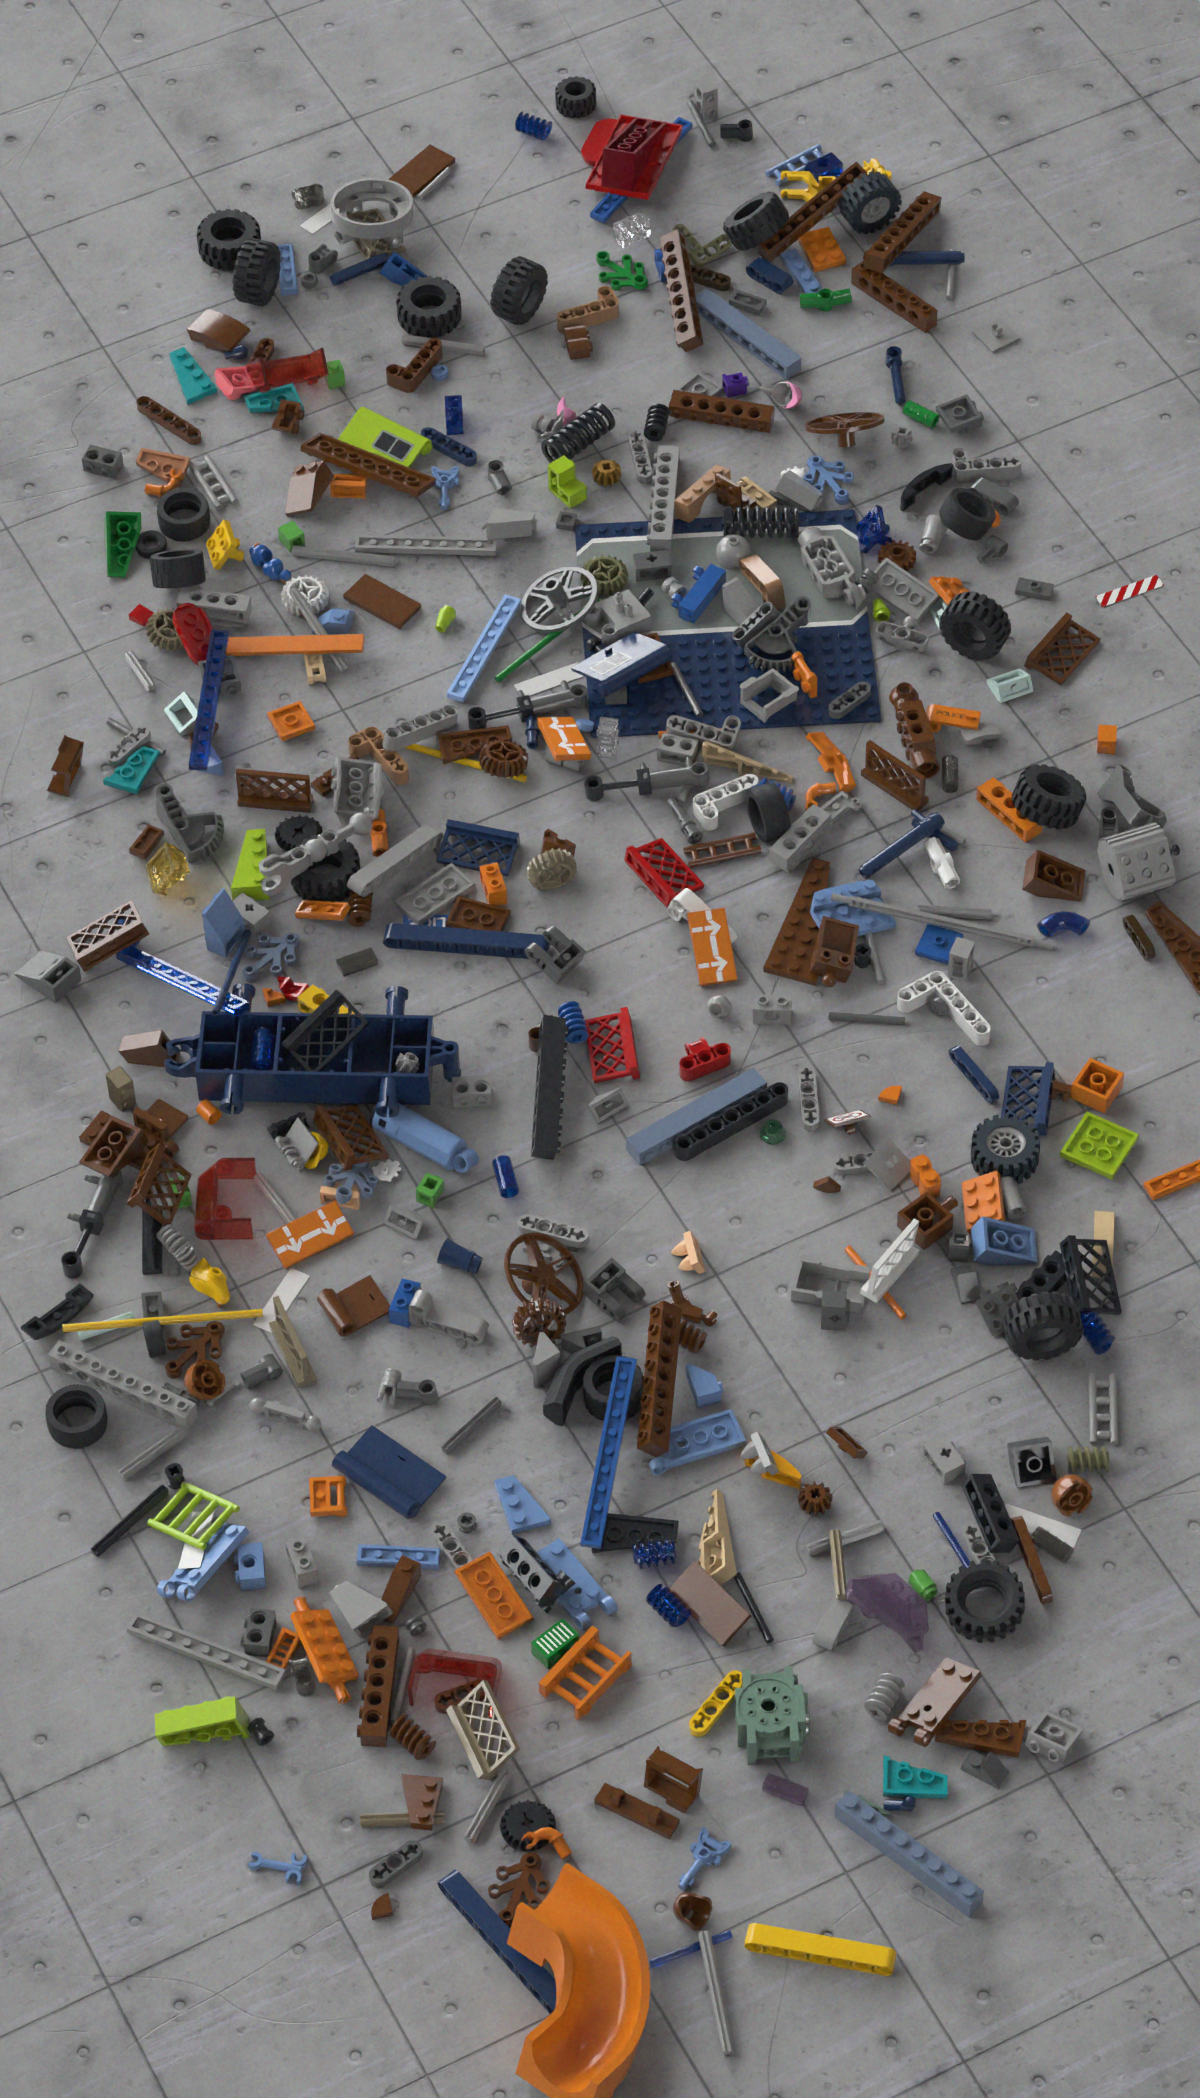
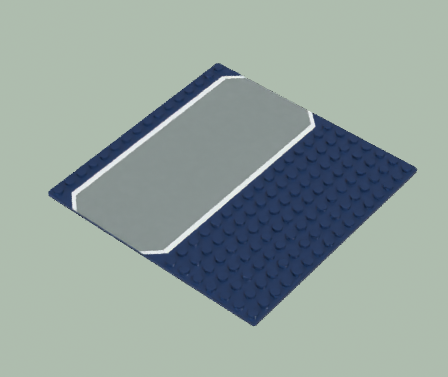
M851 509L799 512V535L807 528L818 527L824 536H834L855 571L856 581L858 578H861L863 570L855 511ZM724 517L695 518L690 523L681 519H674L672 551L669 553L672 577H675L679 584L686 588L684 597L697 582V580L693 579L695 574L693 569L696 566H700L705 571L710 564L726 570V583L737 577L758 607L763 604L762 594L743 575L739 567H733V570L722 567L717 562L716 548L723 538ZM652 521L582 524L575 526L578 567L582 568L589 558L594 560L595 556L598 558L601 555L604 557L610 555L611 558L616 556L617 560H622L628 571V582L625 588L621 589L620 593L629 589L638 598L647 588H651L654 592V595L644 606L651 615L652 629L641 635L657 632L661 643L670 648L672 652V659L669 660L670 664L672 662L677 664L703 713L701 717H696L674 674L673 676L639 683L638 678L627 685V704H605V697H602L596 689V681L586 677L589 720L594 722L593 730L590 731L592 738L658 735V731H666L667 719L673 715L717 728L723 727L724 721L728 716H736L741 721L740 730L881 721L866 599L862 601L857 610H854L852 606L847 604L844 596L823 598L802 563L801 545L796 537L791 539L787 537L786 525L783 538H778L776 529L774 537L769 538L767 526L764 538L759 537L758 528L755 537L751 538L748 527L744 538L751 547V556L758 555L782 582L786 607L778 610L780 614L799 597L804 596L811 601L809 623L806 626H800L791 635L798 638L797 642H793V644H795L797 652L802 653L804 661L811 672H814L817 676V696L810 699L808 694L803 692L800 682L796 681L793 676V670L790 671L786 668V672L783 673L782 669H779L778 673L799 688L797 701L791 702L771 715L765 723L740 703V684L751 677L757 679L768 672V669L765 668L762 672L760 666L757 669L755 668V663L749 665V659L745 655L744 650L732 638L734 630L740 625L724 612L722 588L695 623L685 621L678 617V608L671 606L673 600L669 597V594L662 590V584L668 578L636 581L633 554L650 552V545H647V534H650L648 533V522L651 523ZM578 573L579 586H582L580 580L581 573ZM601 595L600 597L598 596V598L600 599V601L606 599V596ZM591 596L580 599L581 609L587 605ZM585 618L582 619L585 659L598 653L597 651L590 652L586 648V644L593 636H598L602 641V627L606 625L603 620L599 626L589 627L585 623ZM757 646L751 649L759 657L768 660H785L792 657L790 651L774 655L762 651ZM859 682H866L871 686L870 697L844 717L834 719L829 716V704ZM770 686L751 699L763 708L781 696V694ZM852 698L845 699V701L849 703L855 701ZM730 725L729 728L733 729L736 728V726Z

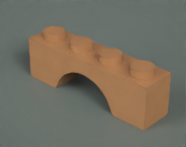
M717 464L674 500L675 517L688 523L693 521L700 514L706 497L711 492L717 494L715 474L719 473L731 480L730 470Z

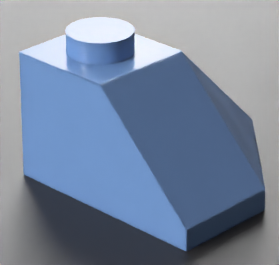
M334 608L317 617L328 635L348 634L355 610Z

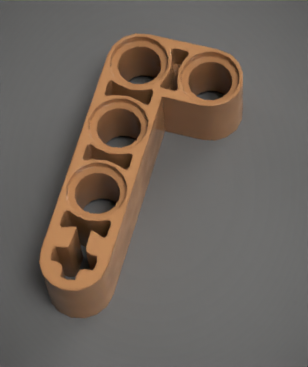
M601 286L597 291V301L558 312L556 316L557 330L560 333H564V327L585 325L586 328L616 319L619 316V300L612 288Z
M753 555L739 560L741 572L762 594L763 603L771 602L777 610L785 608L786 603L782 582L759 556Z
M367 727L348 738L350 756L354 753L358 758H361L370 753L377 763L382 764V769L396 785L408 783L409 771L407 763L397 751H387L383 748L384 735L378 728Z

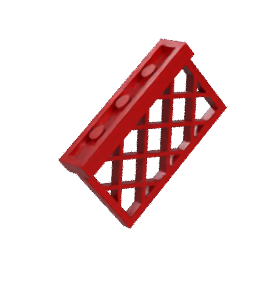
M663 838L637 848L633 845L626 848L624 861L666 908L685 888L690 889L693 893L704 889V883ZM661 845L664 851L655 850L654 848ZM642 852L648 853V854H650V856H649V857H645V856H642L640 853H642ZM653 854L657 856H662L663 858L662 860H658L651 857ZM665 857L671 858L675 863L664 861ZM650 863L660 865V869L653 868ZM662 867L673 868V872L662 870ZM675 869L683 870L686 875L675 873ZM660 875L671 877V880H664ZM673 878L684 880V883L673 882ZM686 881L694 882L696 885H686ZM671 887L682 889V891L675 893Z
M628 1006L620 1008L621 1012L584 1020L589 1034L587 1043L594 1083L632 1076L633 1079L640 1078ZM619 1019V1023L615 1027L608 1025L611 1021ZM594 1024L600 1025L596 1032L591 1030L589 1026ZM605 1028L611 1031L607 1037L600 1034ZM615 1033L621 1036L617 1043L610 1040ZM596 1038L603 1040L598 1047L592 1044ZM607 1043L613 1046L609 1052L603 1050ZM617 1049L624 1051L619 1058L613 1055ZM598 1053L605 1055L600 1062L594 1059ZM609 1058L616 1061L611 1067L605 1065ZM619 1064L626 1066L624 1071L618 1072L615 1069ZM601 1068L607 1070L604 1075L597 1076L596 1074Z

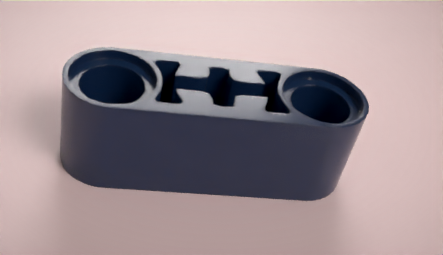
M758 257L746 267L749 277L777 294H782L794 283L790 274L761 257Z

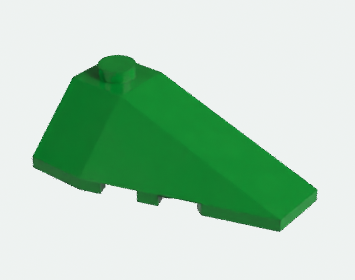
M106 511L104 517V539L107 577L125 578L142 529L141 512Z

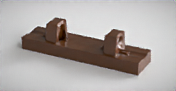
M607 1783L603 1784L594 1799L595 1804L669 1840L680 1824L679 1818Z

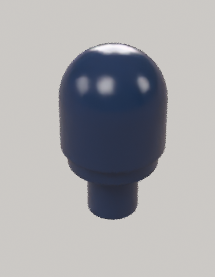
M244 345L235 346L231 351L224 353L225 358L243 359L248 355V348Z

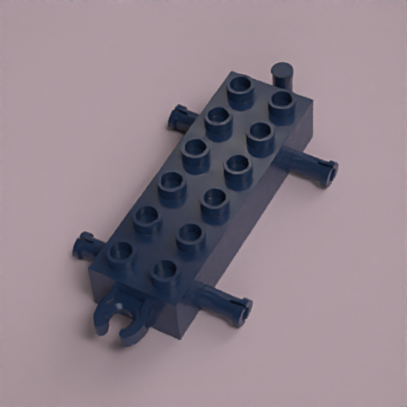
M242 983L236 984L232 988V995L234 996L233 1012H220L218 1016H213L212 1011H202L199 1034L176 1038L166 1044L167 1053L170 1056L179 1052L188 1053L190 1059L187 1062L177 1063L172 1059L164 1061L166 1073L180 1078L195 1077L199 1101L206 1099L209 1101H221L220 1110L226 1114H231L232 1105H234L233 1114L241 1113L244 1109L242 1101L376 1104V1114L387 1117L388 1107L389 1117H395L399 1114L400 1110L397 1102L402 1105H430L433 1066L442 1064L443 1077L448 1082H452V1077L461 1076L458 1044L454 1041H445L434 1037L433 1015H404L405 1001L408 999L409 992L401 986H398L397 997L395 995V986L386 989V1015L361 1014L370 1024L321 1072L307 1071L293 1054L281 1044L312 1013L251 1012L252 998L255 996L256 989L253 985L246 983L244 984V994L242 992ZM328 1018L325 1021V1028H334L335 1018ZM338 1018V1028H347L348 1018ZM351 1018V1028H357L363 1023L359 1018ZM347 1031L338 1032L337 1042H343L347 1038ZM314 1032L311 1042H320L321 1032ZM325 1032L324 1042H333L334 1032ZM301 1045L296 1052L300 1056H307V1045ZM311 1045V1056L320 1055V1045ZM324 1045V1055H330L333 1052V1045ZM407 1052H410L417 1056L420 1065L415 1074L400 1073L396 1070L397 1066L395 1063L400 1053L405 1055ZM310 1059V1067L314 1071L319 1066V1059Z

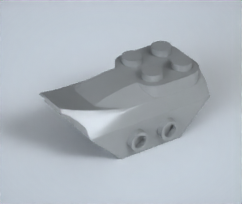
M334 756V765L331 772L334 778L331 789L334 790V812L338 816L342 828L349 825L350 818L355 813H366L370 816L371 820L378 818L380 798L384 794L382 764Z

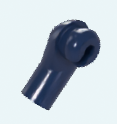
M911 1796L905 1797L904 1800L885 1799L883 1807L888 1811L911 1812L916 1807V1800Z

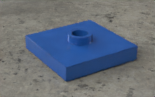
M927 924L915 949V955L949 965V953L957 937L963 938V934Z

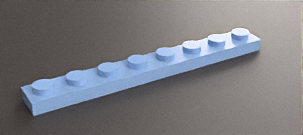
M506 594L503 596L449 688L447 698L464 703L519 609L521 599Z

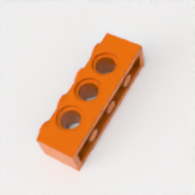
M993 777L977 787L976 800L1025 843L1042 833L1043 826L1029 821L1027 817H1023L1020 814V811H1017L1013 804L1012 793L1002 782Z

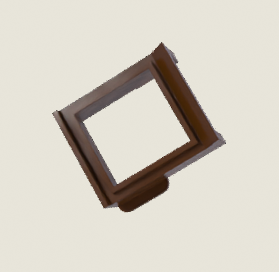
M64 735L58 748L59 754L51 771L57 773L53 775L47 791L69 797L70 786L82 763L84 742Z
M658 1746L646 1760L644 1787L667 1799L666 1803L669 1806L685 1813L700 1795L703 1768L695 1769L665 1751H661ZM663 1773H667L670 1776L678 1779L679 1781L689 1785V1788L675 1781L674 1779L664 1775Z

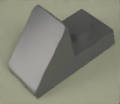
M950 1233L949 1261L968 1262L970 1234Z
M971 1265L951 1268V1275L960 1303L966 1304L980 1299L976 1271H972Z
M600 1325L561 1334L562 1349L572 1354L602 1341Z
M971 1750L961 1765L962 1771L999 1789L1009 1773L1007 1768L992 1752L985 1757Z

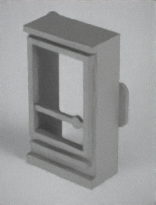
M800 1256L791 1289V1302L799 1301L822 1306V1291L816 1292L803 1289L806 1275L836 1281L833 1291H837L839 1282L849 1283L846 1299H850V1311L861 1315L866 1297L860 1294V1290L870 1278L869 1267L856 1264L843 1267L822 1263L819 1257Z

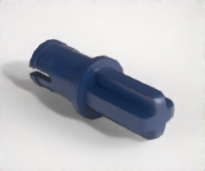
M530 715L526 719L527 728L525 735L527 736V747L535 749L538 747L539 729L537 728V717Z

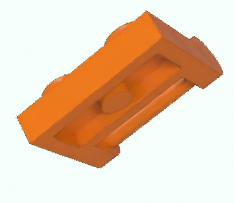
M799 651L795 652L792 655V660L795 662L793 676L796 681L800 682L803 692L807 693L810 699L817 696V676L814 672H811L805 663L802 653Z
M346 1477L309 1478L311 1517L331 1515L344 1517L348 1514L347 1507L345 1506L344 1486H346ZM330 1486H336V1506H331Z

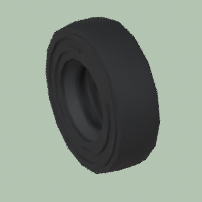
M149 530L139 535L136 551L140 556L150 559L151 555L166 551L167 541L161 532ZM149 541L158 543L157 546L152 548L145 547V543Z

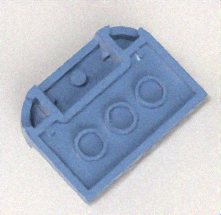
M873 880L852 882L814 893L810 913L818 928H820L823 916L859 925L858 936L865 935L868 932L874 933L895 928L896 926L893 916L849 907V904L831 900V895L834 893L848 897L852 895L884 903L880 896L881 889L875 885Z

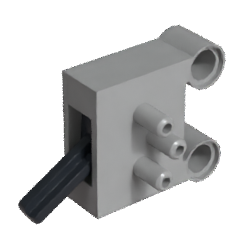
M647 588L638 598L629 589L621 593L618 592L614 596L595 603L593 609L585 617V623L589 627H597L601 624L602 620L606 625L602 627V642L605 647L614 644L633 632L642 634L652 629V618L644 606L654 595V592L651 588Z

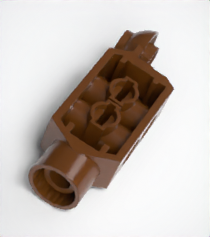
M907 682L899 683L889 694V700L896 710L897 732L902 735L901 743L902 747H906L907 761H910L914 770L928 779L935 776L940 769L936 758L935 739L922 700H919L918 692Z

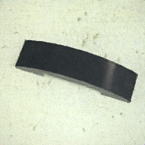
M948 463L932 467L910 481L901 495L900 510L903 512L915 504L916 495L936 482L941 486L953 477V464Z
M79 1283L65 1294V1300L40 1318L34 1316L21 1326V1330L33 1340L47 1337L61 1329L62 1324H67L75 1318L91 1301L94 1294Z

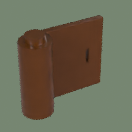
M371 1275L338 1293L334 1289H323L317 1297L320 1306L338 1334L342 1337L354 1333L389 1313L390 1304Z

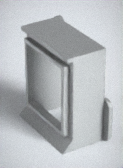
M772 668L757 679L751 677L740 684V703L765 723L771 715L791 702L797 701L799 688ZM771 686L781 696L763 708L751 699Z

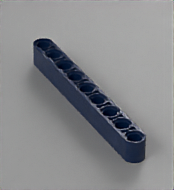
M398 923L386 925L383 944L386 947L394 949L529 959L525 954V949L531 943L538 944L548 954H550L551 944L540 934Z
M453 1870L437 1882L438 1887L446 1898L547 2012L551 2014L556 2008V1981L544 1966H539L507 1944L510 1928L458 1870Z

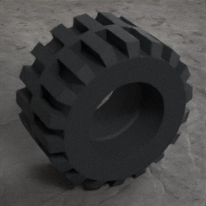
M578 76L563 79L555 88L556 109L563 116L570 118L590 115L596 107V87L594 83L589 79H585V77L580 78Z

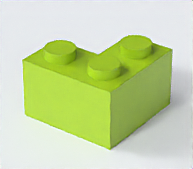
M563 455L548 464V488L571 509L587 499V487L575 477L576 466L574 462Z

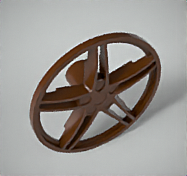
M875 412L839 413L812 419L805 423V430L817 434H837L838 447H851L856 445V431L877 427L885 422V417L883 414Z
M541 1233L523 1234L509 1245L504 1258L505 1274L511 1289L522 1303L524 1301L530 1303V1301L520 1292L512 1275L523 1279L522 1288L527 1294L532 1295L534 1301L538 1300L541 1290L542 1301L546 1299L548 1290L560 1300L563 1299L569 1304L567 1308L562 1310L565 1315L571 1313L580 1304L584 1286L582 1272L574 1256L564 1245L556 1239ZM537 1241L554 1247L563 1257L546 1264ZM522 1242H525L526 1253L531 1266L510 1263L514 1249ZM564 1259L568 1261L557 1271L553 1268L554 1265ZM568 1266H571L575 1276L576 1294L556 1278Z

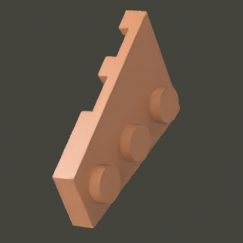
M146 448L140 449L136 459L138 467L168 484L171 480V469H175L176 475L181 469L184 480L191 462L190 457ZM183 480L178 482L177 488H181Z

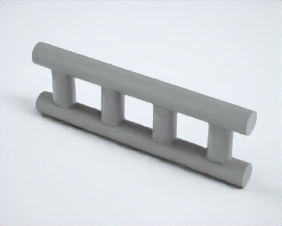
M210 455L204 456V462L195 464L194 461L190 462L189 468L216 510H221V504L227 501H231L232 504L238 503L237 497ZM208 467L212 471L206 475H202L200 470ZM215 478L219 482L213 486H209L207 481ZM223 489L226 495L217 498L214 492Z
M1095 1373L1089 1374L1091 1445H1097L1098 1439H1110L1112 1446L1119 1444L1116 1374H1110L1109 1380H1097ZM1097 1388H1109V1397H1097ZM1097 1405H1109L1110 1414H1097ZM1098 1422H1110V1431H1098Z

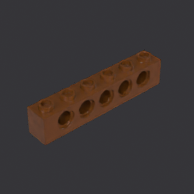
M864 261L852 268V285L924 333L937 325L938 310L885 274L865 268Z
M673 390L669 402L670 417L719 424L726 427H737L744 430L749 429L770 433L775 417L774 406L679 390Z
M374 1625L373 1633H369L368 1646H371V1650L366 1653V1664H369L368 1669L364 1670V1682L367 1683L366 1688H362L361 1700H364V1706H360L359 1719H362V1723L357 1726V1737L361 1740V1746L387 1747L400 1639L399 1627Z

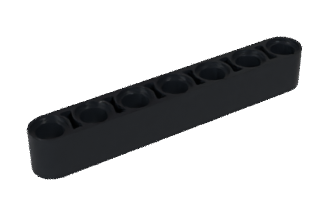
M782 1082L774 1083L678 1137L676 1140V1157L681 1161H688L783 1108L788 1103V1086Z

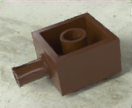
M926 1191L898 1212L897 1227L904 1231L913 1219L918 1220L919 1225L915 1243L925 1250L953 1229L954 1215L949 1211L958 1206V1201L954 1196H949L942 1203H939Z

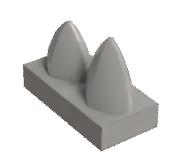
M758 1432L750 1435L753 1441L744 1448L740 1455V1458L743 1459L759 1456L752 1465L750 1472L755 1474L769 1472L772 1476L778 1473L779 1470L765 1438Z

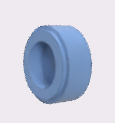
M441 364L435 365L431 369L432 378L437 381L447 379L448 368Z
M577 719L576 725L579 730L590 732L593 730L594 722L587 719Z

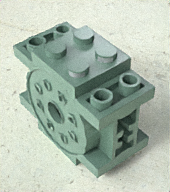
M793 1666L784 1667L783 1673L751 1674L750 1669H742V1688H735V1719L738 1747L746 1746L748 1765L756 1764V1759L790 1757V1762H799V1754H803L802 1743H806V1735L810 1734V1713L807 1706L808 1692L803 1691V1684L798 1685V1675L793 1674Z

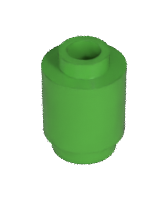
M924 1569L914 1570L909 1575L908 1583L920 1598L927 1601L937 1594V1585Z

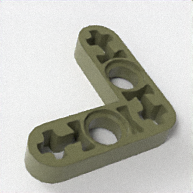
M676 224L672 231L676 229L681 231L686 237V242L693 244L694 248H688L689 259L696 266L702 267L729 250L732 245L728 236L722 234L702 247L683 224ZM722 241H723V242H724V241L727 242V244L724 243L723 245H721V247L719 246ZM709 247L715 248L716 253H715V254L710 253L709 250H708V248H709ZM705 254L703 259H697V257H701Z

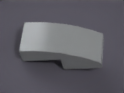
M995 722L979 723L978 730L962 728L958 732L963 742L968 745H981L983 739H999L1001 736V732Z

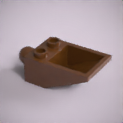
M823 916L809 974L822 977L823 985L830 988L835 986L837 981L846 983L852 972L859 925Z

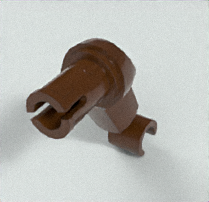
M674 1280L667 1284L672 1297L670 1303L682 1309V1319L699 1324L703 1320L704 1324L708 1327L713 1326L717 1322L715 1319L718 1316L716 1312L710 1311L707 1315H704L703 1309L690 1303L688 1297L683 1294L678 1280H675L676 1285Z

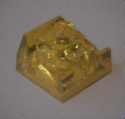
M167 842L145 865L153 893L165 896L167 895L166 889H169L180 880H184L186 874L190 872L184 852Z

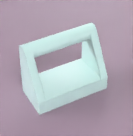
M1020 668L986 680L987 685L1000 703L1034 692L1030 674Z
M183 692L164 709V712L181 736L197 730L201 723L207 719L194 698L186 692ZM187 707L193 718L183 726L174 712Z

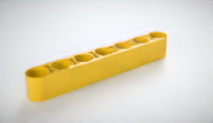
M757 1923L749 1924L744 1947L751 1952L883 1976L893 1974L897 1952L890 1947Z

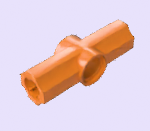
M380 807L378 818L372 820L373 825L370 831L372 851L375 857H379L389 850L385 810Z

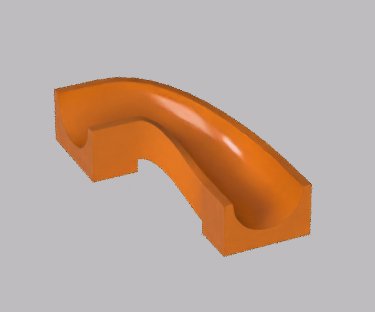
M566 1863L562 1867L552 1890L535 1910L523 1902L517 1906L507 1940L508 1945L542 1967L549 1962L556 1981V2008L526 2036L515 2074L550 2098H612L614 2090L624 2080L631 2068L646 2023L650 2000L648 1958L639 1930L622 1903L603 1886Z

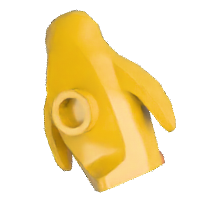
M205 1258L201 1259L193 1267L189 1281L197 1291L213 1298L216 1301L217 1307L220 1308L230 1301L226 1275L219 1268L212 1267Z

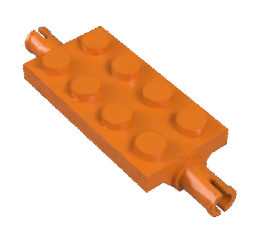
M297 1597L293 1601L297 1611H293L290 1618L320 1683H328L330 1689L334 1690L339 1704H342V1702L343 1704L351 1700V1696L347 1691L345 1683L356 1681L359 1674L329 1609L311 1610L306 1597Z

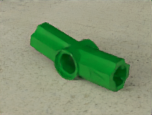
M850 288L837 291L821 289L818 293L800 294V308H818L821 311H830L833 306L852 303Z

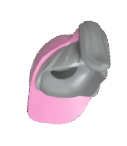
M786 381L776 385L760 386L761 391L772 395L774 402L783 408H794L802 400L801 389L793 383Z
M562 397L558 403L555 425L550 432L543 433L541 438L549 439L552 434H555L564 425L569 424L571 420L576 418L575 411L566 406L565 397Z

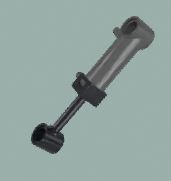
M563 680L561 681L563 691L530 698L529 695H525L522 690H519L517 692L518 697H516L517 707L487 714L481 707L469 709L468 727L470 730L486 728V723L489 720L519 714L521 722H526L530 715L536 716L571 707L583 709L588 703L587 688L582 684H575L569 688L567 682Z
M686 757V767L649 772V768L642 762L640 769L636 770L637 779L603 783L599 776L592 775L587 777L584 781L585 793L588 800L598 801L603 798L605 790L638 786L639 795L652 794V790L687 785L705 787L710 781L709 768L704 762L693 763L691 757Z
M121 1170L111 1178L103 1174L101 1177L85 1175L84 1180L97 1184V1187L87 1209H83L81 1215L75 1213L67 1214L68 1219L79 1222L82 1234L75 1250L66 1252L61 1258L63 1273L66 1277L77 1278L82 1274L81 1253L90 1234L100 1235L107 1210L117 1188L123 1184Z

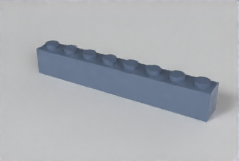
M707 288L696 295L699 316L787 380L801 370V357L799 354L793 352L785 344H782L774 336L767 333L762 327H759L751 319L744 316L716 293Z
M752 1068L626 1138V1150L639 1165L650 1162L654 1157L661 1153H666L670 1148L676 1146L678 1137L767 1088V1082Z
M848 1790L835 1804L836 1819L968 1918L983 1903L984 1890Z

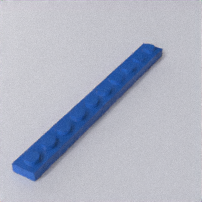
M680 117L673 122L674 124L683 125L676 145L692 129V122ZM608 193L590 212V218L605 223L628 197Z
M616 1357L580 1542L581 1547L602 1548L637 1359Z

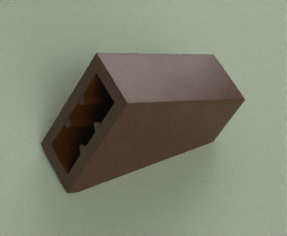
M163 1030L123 1036L119 1046V1053L127 1063L165 1067L164 1061L166 1059H172L178 1063L180 1052L173 1056L168 1055L166 1044L171 1040Z

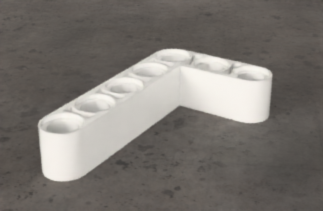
M934 971L898 991L897 1008L903 1013L911 1012L930 1002L935 997H940L948 1006L947 1013L976 1045L985 1046L989 1043L991 1029L989 1023L944 973Z

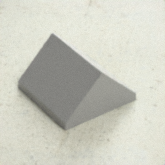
M544 1332L539 1333L532 1364L534 1388H538L552 1380L557 1368L561 1365L560 1351Z

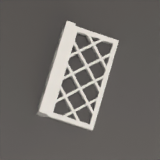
M913 1219L874 1264L870 1279L863 1285L860 1294L877 1303L918 1256L919 1249L913 1247L919 1225L918 1220Z

